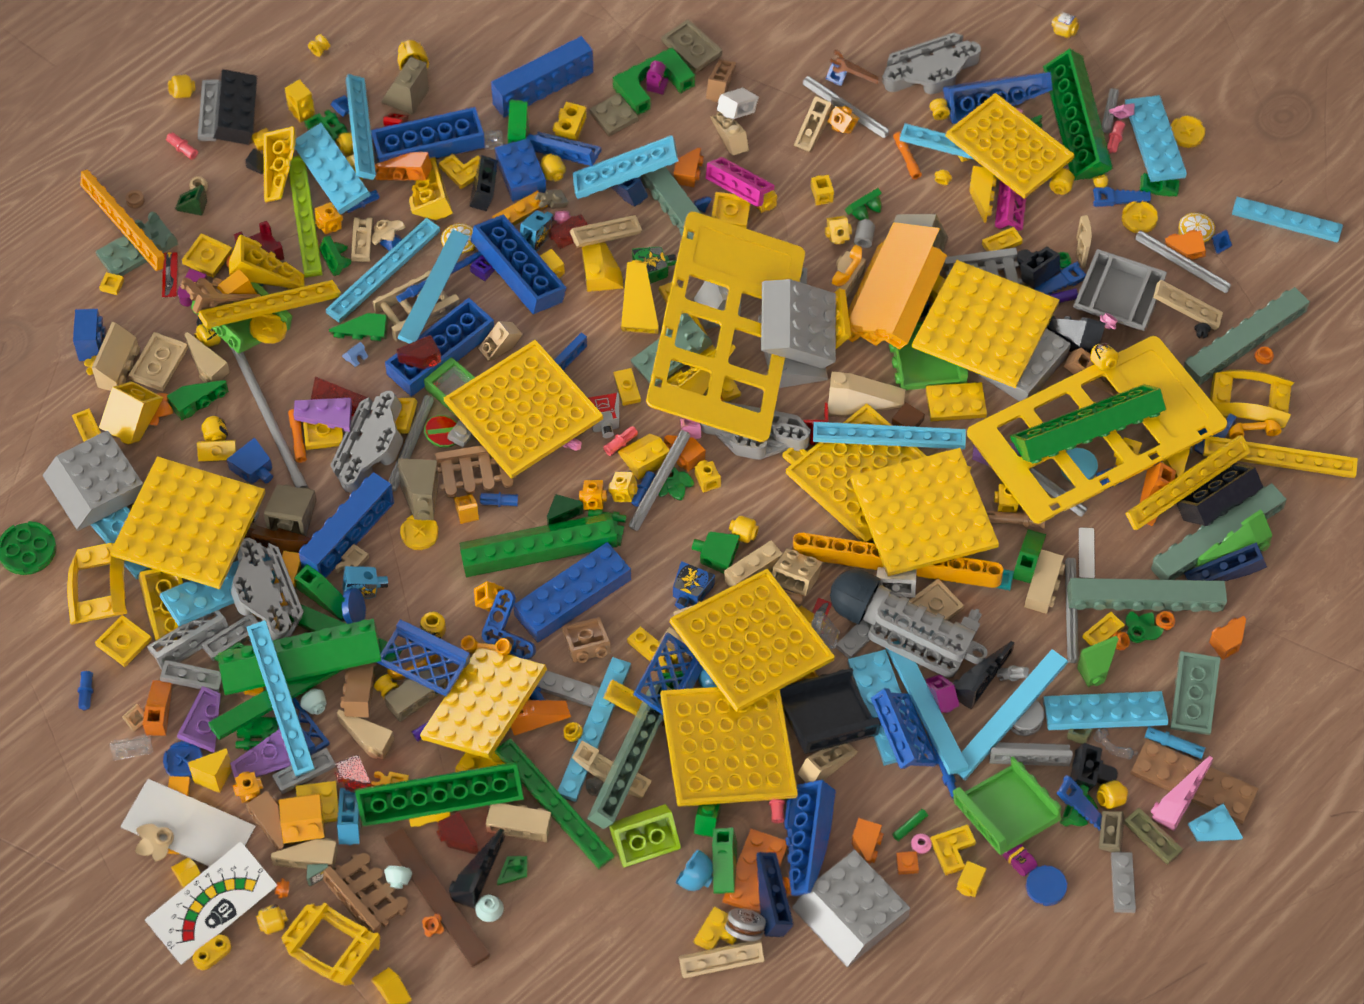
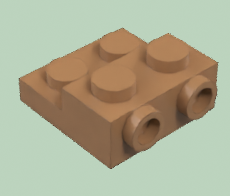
M600 617L562 626L573 663H584L589 658H603L608 653H611L610 641Z

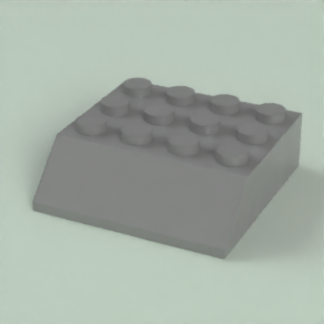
M1097 249L1073 308L1097 316H1104L1105 313H1109L1118 320V323L1144 331L1149 324L1158 301L1153 298L1157 282L1160 280L1165 281L1167 272Z
M791 279L763 281L761 351L821 369L836 362V293Z
M1046 329L1016 388L981 374H976L1016 400L1022 401L1036 394L1067 358L1070 343Z
M108 430L57 455L43 474V478L77 531L134 503L137 498L136 496H138L143 486V482Z
M853 850L817 879L811 893L802 894L792 907L847 968L904 922L910 913V907L856 850Z

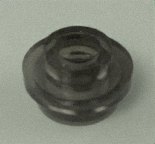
M597 777L589 778L586 781V790L590 795L598 797L603 782Z

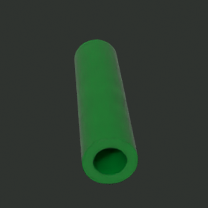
M920 809L892 833L894 839L899 842L928 817L927 812L924 809Z

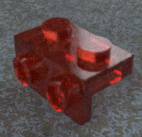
M582 214L572 216L561 224L553 225L549 229L550 240L554 239L559 249L575 243L570 234L572 228L588 224Z

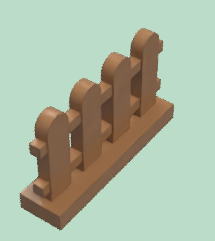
M183 278L180 286L190 294L191 300H195L192 310L196 314H199L200 310L261 297L260 294H222L217 288L218 284L223 281L219 278H214L212 283H209L204 278H199L197 283H194L189 278Z
M482 445L435 453L438 474L442 473L444 484L440 485L441 491H445L448 497L456 496L457 488L463 487L467 494H473L476 491V485L483 484L486 491H492L495 488V482L502 481V485L505 488H510L514 484L513 479H517V476L511 479L500 465L501 475L493 476L491 465L498 463ZM480 467L482 478L474 479L472 468ZM461 470L463 481L455 482L454 471Z
M355 853L351 856L352 860L343 866L338 864L334 869L331 866L324 869L323 881L361 926L367 928L368 931L379 934L381 925L385 928L389 925L388 920L397 914H400V916L405 914L408 900L405 897L395 899L392 896L395 893V888H391V884L387 882L385 884L380 882L383 871L377 867L371 870L367 867L370 863V856L368 854L362 853L357 855ZM362 870L364 875L354 881L350 878ZM374 884L377 889L365 895L363 891ZM387 899V901L389 902L388 905L381 908L380 910H378L375 907L376 905Z

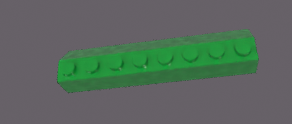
M1069 48L1044 65L1043 69L1044 72H1051L1052 90L1049 93L1063 146L1074 154V159L1068 163L1069 170L1073 173L1074 180L1091 179L1104 175L1112 170L1113 167L1083 56Z
M1143 384L1010 435V438L1023 460L1038 463L1046 456L1053 457L1064 449L1071 450L1076 448L1077 444L1090 443L1095 437L1108 436L1111 431L1123 430L1127 428L1126 425L1131 423L1138 424L1143 422L1144 418L1157 417L1160 415V412L1166 410L1161 389Z
M611 512L459 543L466 578L590 553L607 542L612 548L618 547Z
M374 618L273 640L286 682L382 661L379 635ZM252 645L218 653L219 669L225 695L266 687Z
M517 762L355 789L363 827L524 799L523 785Z

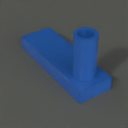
M580 333L554 359L563 371L587 347V336Z

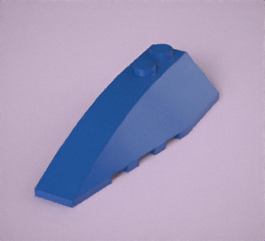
M1051 72L946 86L943 87L944 99L947 101V107L950 109V120L952 124H957L995 93L1010 105L1015 106L1051 91L1052 82Z
M823 780L796 785L797 797L787 799L784 826L788 835L786 845L789 846V855L787 857L791 865L789 877L791 895L793 896L811 893L828 846L836 790Z

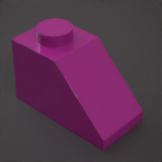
M940 674L925 679L941 713H948L953 711L954 708L959 707L953 683Z

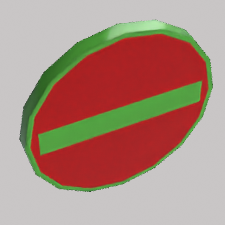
M444 415L431 417L424 426V434L427 440L435 446L443 448L454 446L456 443L448 440L447 437L457 422Z

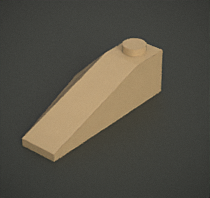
M832 371L828 415L849 417L865 404L870 405L874 410L880 409L881 411L901 408L904 405L905 389L851 373Z

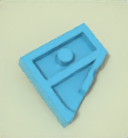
M1224 804L1187 823L1197 842L1243 839Z

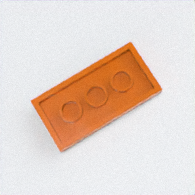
M750 829L736 864L735 892L725 893L723 903L737 908L749 909L760 914L756 854L758 852L776 853L779 866H781L788 848L786 840Z

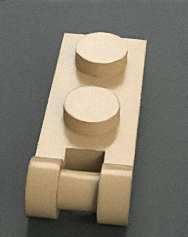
M354 217L352 261H370L373 218L360 219V217Z

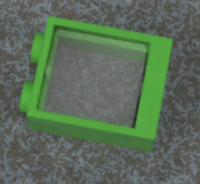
M451 357L424 379L425 390L455 415L444 402V397L475 377Z

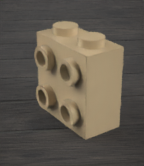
M786 549L774 565L772 575L782 588L806 596L818 580L823 562L816 560L814 557L800 554L795 550Z

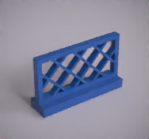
M400 619L396 625V630L381 653L382 661L377 663L447 696L464 667L469 664L470 653ZM400 636L406 639L407 644L396 647L395 640ZM420 646L423 648L424 653L413 656L411 648ZM409 649L411 657L399 659L397 651ZM395 652L396 661L388 662L384 660L387 654ZM436 654L441 657V662L431 664L428 656ZM426 657L428 665L417 668L415 660ZM412 661L415 669L406 671L402 668V663ZM455 663L459 665L456 671L448 673L447 664ZM443 666L446 674L434 676L432 668ZM430 669L432 678H420L419 672ZM447 678L449 684L446 689L437 686L436 681Z
M666 633L633 695L663 715L662 706L658 702V698H661L660 694L656 695L654 685L661 684L662 690H667L666 683L673 682L675 690L693 689L703 670V666L687 645L670 633ZM667 641L674 644L675 651H668ZM682 653L690 655L692 657L691 661L684 663ZM677 654L680 664L672 665L670 655ZM665 656L667 666H660L658 658ZM681 667L683 676L676 678L674 668ZM669 669L672 679L664 680L662 670ZM652 671H657L659 681L652 682L650 675ZM649 686L651 696H646L640 691L643 687Z
M884 688L871 697L900 769H906L910 765L932 767L938 765L939 763L910 695L892 693L889 688Z

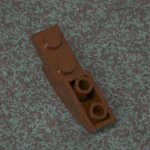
M254 524L250 525L245 535V538H251L268 548V543L278 547L281 556L283 551L299 553L301 547L312 539L281 528L273 531Z

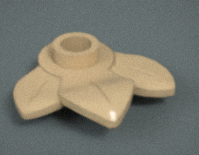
M400 220L378 221L374 226L375 232L371 236L372 243L376 245L382 239L393 241L395 231L404 229V223Z
M154 824L139 826L136 831L143 839L137 845L136 853L143 856L152 854L155 861L165 858L168 854V846L174 840L172 830L167 827L158 828ZM161 835L168 837L165 841L160 840Z

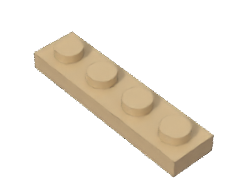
M636 215L572 228L570 234L578 248L638 235L642 232V228Z
M1163 280L1157 282L1153 298L1200 323L1208 324L1214 330L1219 328L1223 312Z
M761 940L679 956L683 978L765 962Z

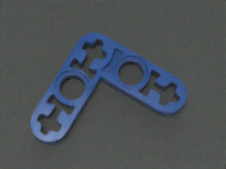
M501 590L495 598L482 630V639L488 644H496L499 639H489L490 635L487 634L488 631L494 630L493 634L501 636L500 639L506 637L513 639L514 643L510 651L511 654L523 659L532 658L536 653V646L532 642L504 630L515 604L516 596L511 590ZM508 594L510 601L505 602L503 606L507 607V610L498 607V605H503L504 603L502 596ZM497 611L503 613L504 617L501 622H497L494 619V614ZM518 644H519V646H521V647H527V645H528V646H529L528 649L530 650V653H526V654L524 655V653H525L524 650L518 648V649L515 651V649L518 647Z

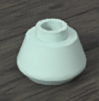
M320 689L308 691L301 698V708L310 714L317 715L322 713L327 704L324 691Z
M388 866L385 869L387 883L391 884V888L403 889V885L408 884L413 874L411 869L407 867Z
M485 895L478 900L475 910L481 920L493 922L501 917L504 907L498 897Z

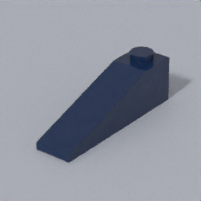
M1256 542L1189 570L1184 574L1187 580L1229 581L1267 568V565Z
M758 852L756 856L760 915L766 920V925L763 929L765 937H784L794 926L777 854Z

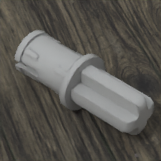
M1015 665L1008 668H1000L997 671V677H1000L999 680L1017 681L1019 678H1027L1029 676V668L1017 667Z

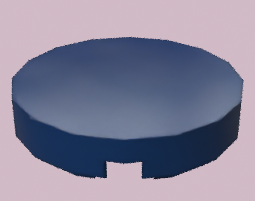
M357 588L347 589L343 594L345 602H342V614L345 622L350 624L365 620L366 606L363 594Z
M180 741L171 745L168 751L166 750L163 764L170 776L192 778L188 762L203 757V754L196 745Z
M1043 865L1036 867L1030 872L1026 881V890L1028 896L1034 902L1044 906H1051L1060 902L1065 896L1067 881L1059 869Z

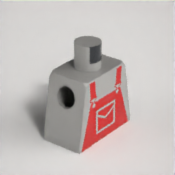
M619 393L588 397L603 415V420L591 427L592 431H602L604 438H611L614 435L613 429L619 428Z

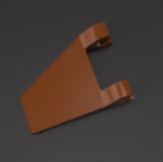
M834 50V54L839 57L836 60L831 58L830 63L841 64L840 67H832L834 72L847 71L878 84L879 79L876 75L846 60L839 50Z

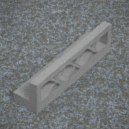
M217 610L178 627L147 646V648L155 657L162 670L165 660L181 662L201 650L202 643L229 626L225 617ZM214 614L216 615L215 618L207 620V618H209L210 616ZM194 626H199L195 630H190ZM177 636H182L178 640H173ZM165 646L162 650L158 652L155 651L157 648Z
M999 742L994 748H991L989 764H1011V757L1013 756L1024 765L1070 766L1072 750H1070V745Z

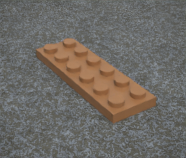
M1146 739L1130 774L1170 792L1196 769L1201 762ZM1209 767L1191 802L1209 810L1224 804L1233 821L1243 824L1259 788Z

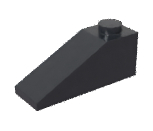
M483 155L480 156L470 197V207L487 211L494 196L498 160Z

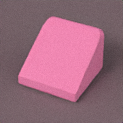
M1135 104L1121 105L1110 109L1109 112L1118 119H1123L1134 115Z
M686 418L680 419L681 430L687 431L690 437L695 439L701 438V425L699 422Z

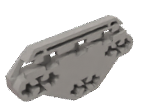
M954 32L891 53L882 76V83L889 92H896L911 87L915 83L924 85V91L928 94L942 92L943 87L955 85L956 76L962 69L978 64L981 47L976 42L963 41V35Z
M385 391L380 394V397L376 396L374 402L368 397L359 403L351 420L350 432L346 431L330 466L346 492L352 493L354 490H357L363 480L371 475L372 465L381 462L383 465H389L394 462L402 446L403 437L398 432L395 423L402 404L392 391Z
M726 402L741 408H745L760 413L761 408ZM774 411L770 436L765 442L755 441L700 423L702 432L716 435L735 455L759 460L786 451L788 448H794L795 451H799V449L806 450L809 446L811 435L810 429L798 415Z
M245 538L238 550L237 556L240 564L231 588V595L236 608L241 615L249 616L253 613L261 618L262 621L265 620L272 640L291 637L303 616V610L279 548L268 543V548L251 538ZM265 554H268L271 560L263 561L262 558H265ZM274 570L279 583L272 584L271 581L274 580L271 571ZM280 593H283L285 601L288 603L287 606L281 607L280 603L283 600ZM289 616H292L295 621L292 626Z

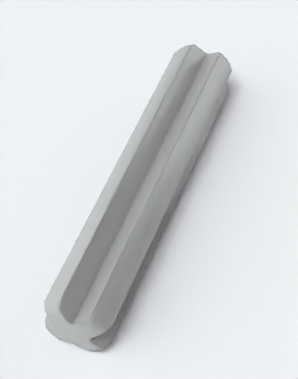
M1111 88L1109 91L1102 122L1103 133L1108 134L1111 131L1114 115L1109 110L1116 108L1119 95L1118 89Z

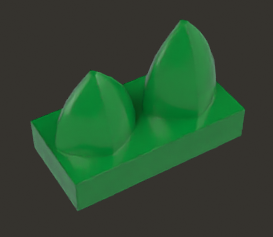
M876 188L848 205L844 210L848 215L853 214L859 221L869 220L865 205L871 210L880 213L882 204L879 196L882 192L879 188Z
M325 236L319 250L332 275L338 276L342 269L348 267L352 262L351 259L340 255L348 246L333 242L331 236Z
M1083 784L1079 785L1083 790L1084 796L1098 809L1093 798L1087 794L1089 788ZM1066 805L1060 824L1065 827L1071 824L1085 826L1088 825V821L1073 806Z

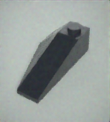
M1052 316L1046 329L1069 342L1070 352L1083 348L1091 354L1093 347L1102 342L1106 323L1090 318L1071 320L1070 316H1065L1064 319Z
M1013 641L1004 645L964 673L959 680L956 679L953 682L959 703L972 710L997 675V671L1002 668L1012 654L1015 644Z
M500 828L460 872L456 881H452L449 893H451L453 902L475 909L505 839L504 829Z

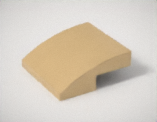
M1088 215L1080 217L1076 237L1078 241L1076 256L1081 268L1086 267L1092 237Z

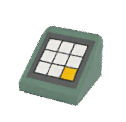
M328 864L307 865L308 886L323 880V872L328 867Z

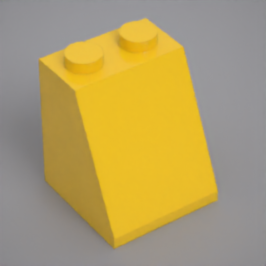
M134 382L112 387L99 428L104 431L108 430L112 436L120 438L125 444L138 442L145 433L163 397Z

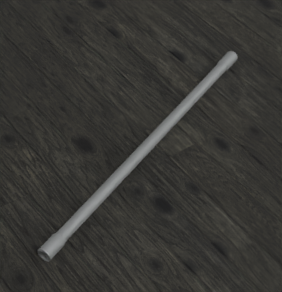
M231 348L290 472L295 487L308 488L244 353L238 354Z

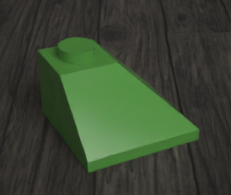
M1117 636L1081 651L1077 669L1088 687L1093 685L1099 686L1105 682L1119 638Z

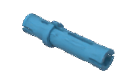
M1148 726L1144 737L1199 759H1202L1206 748L1170 735L1168 731L1165 733Z

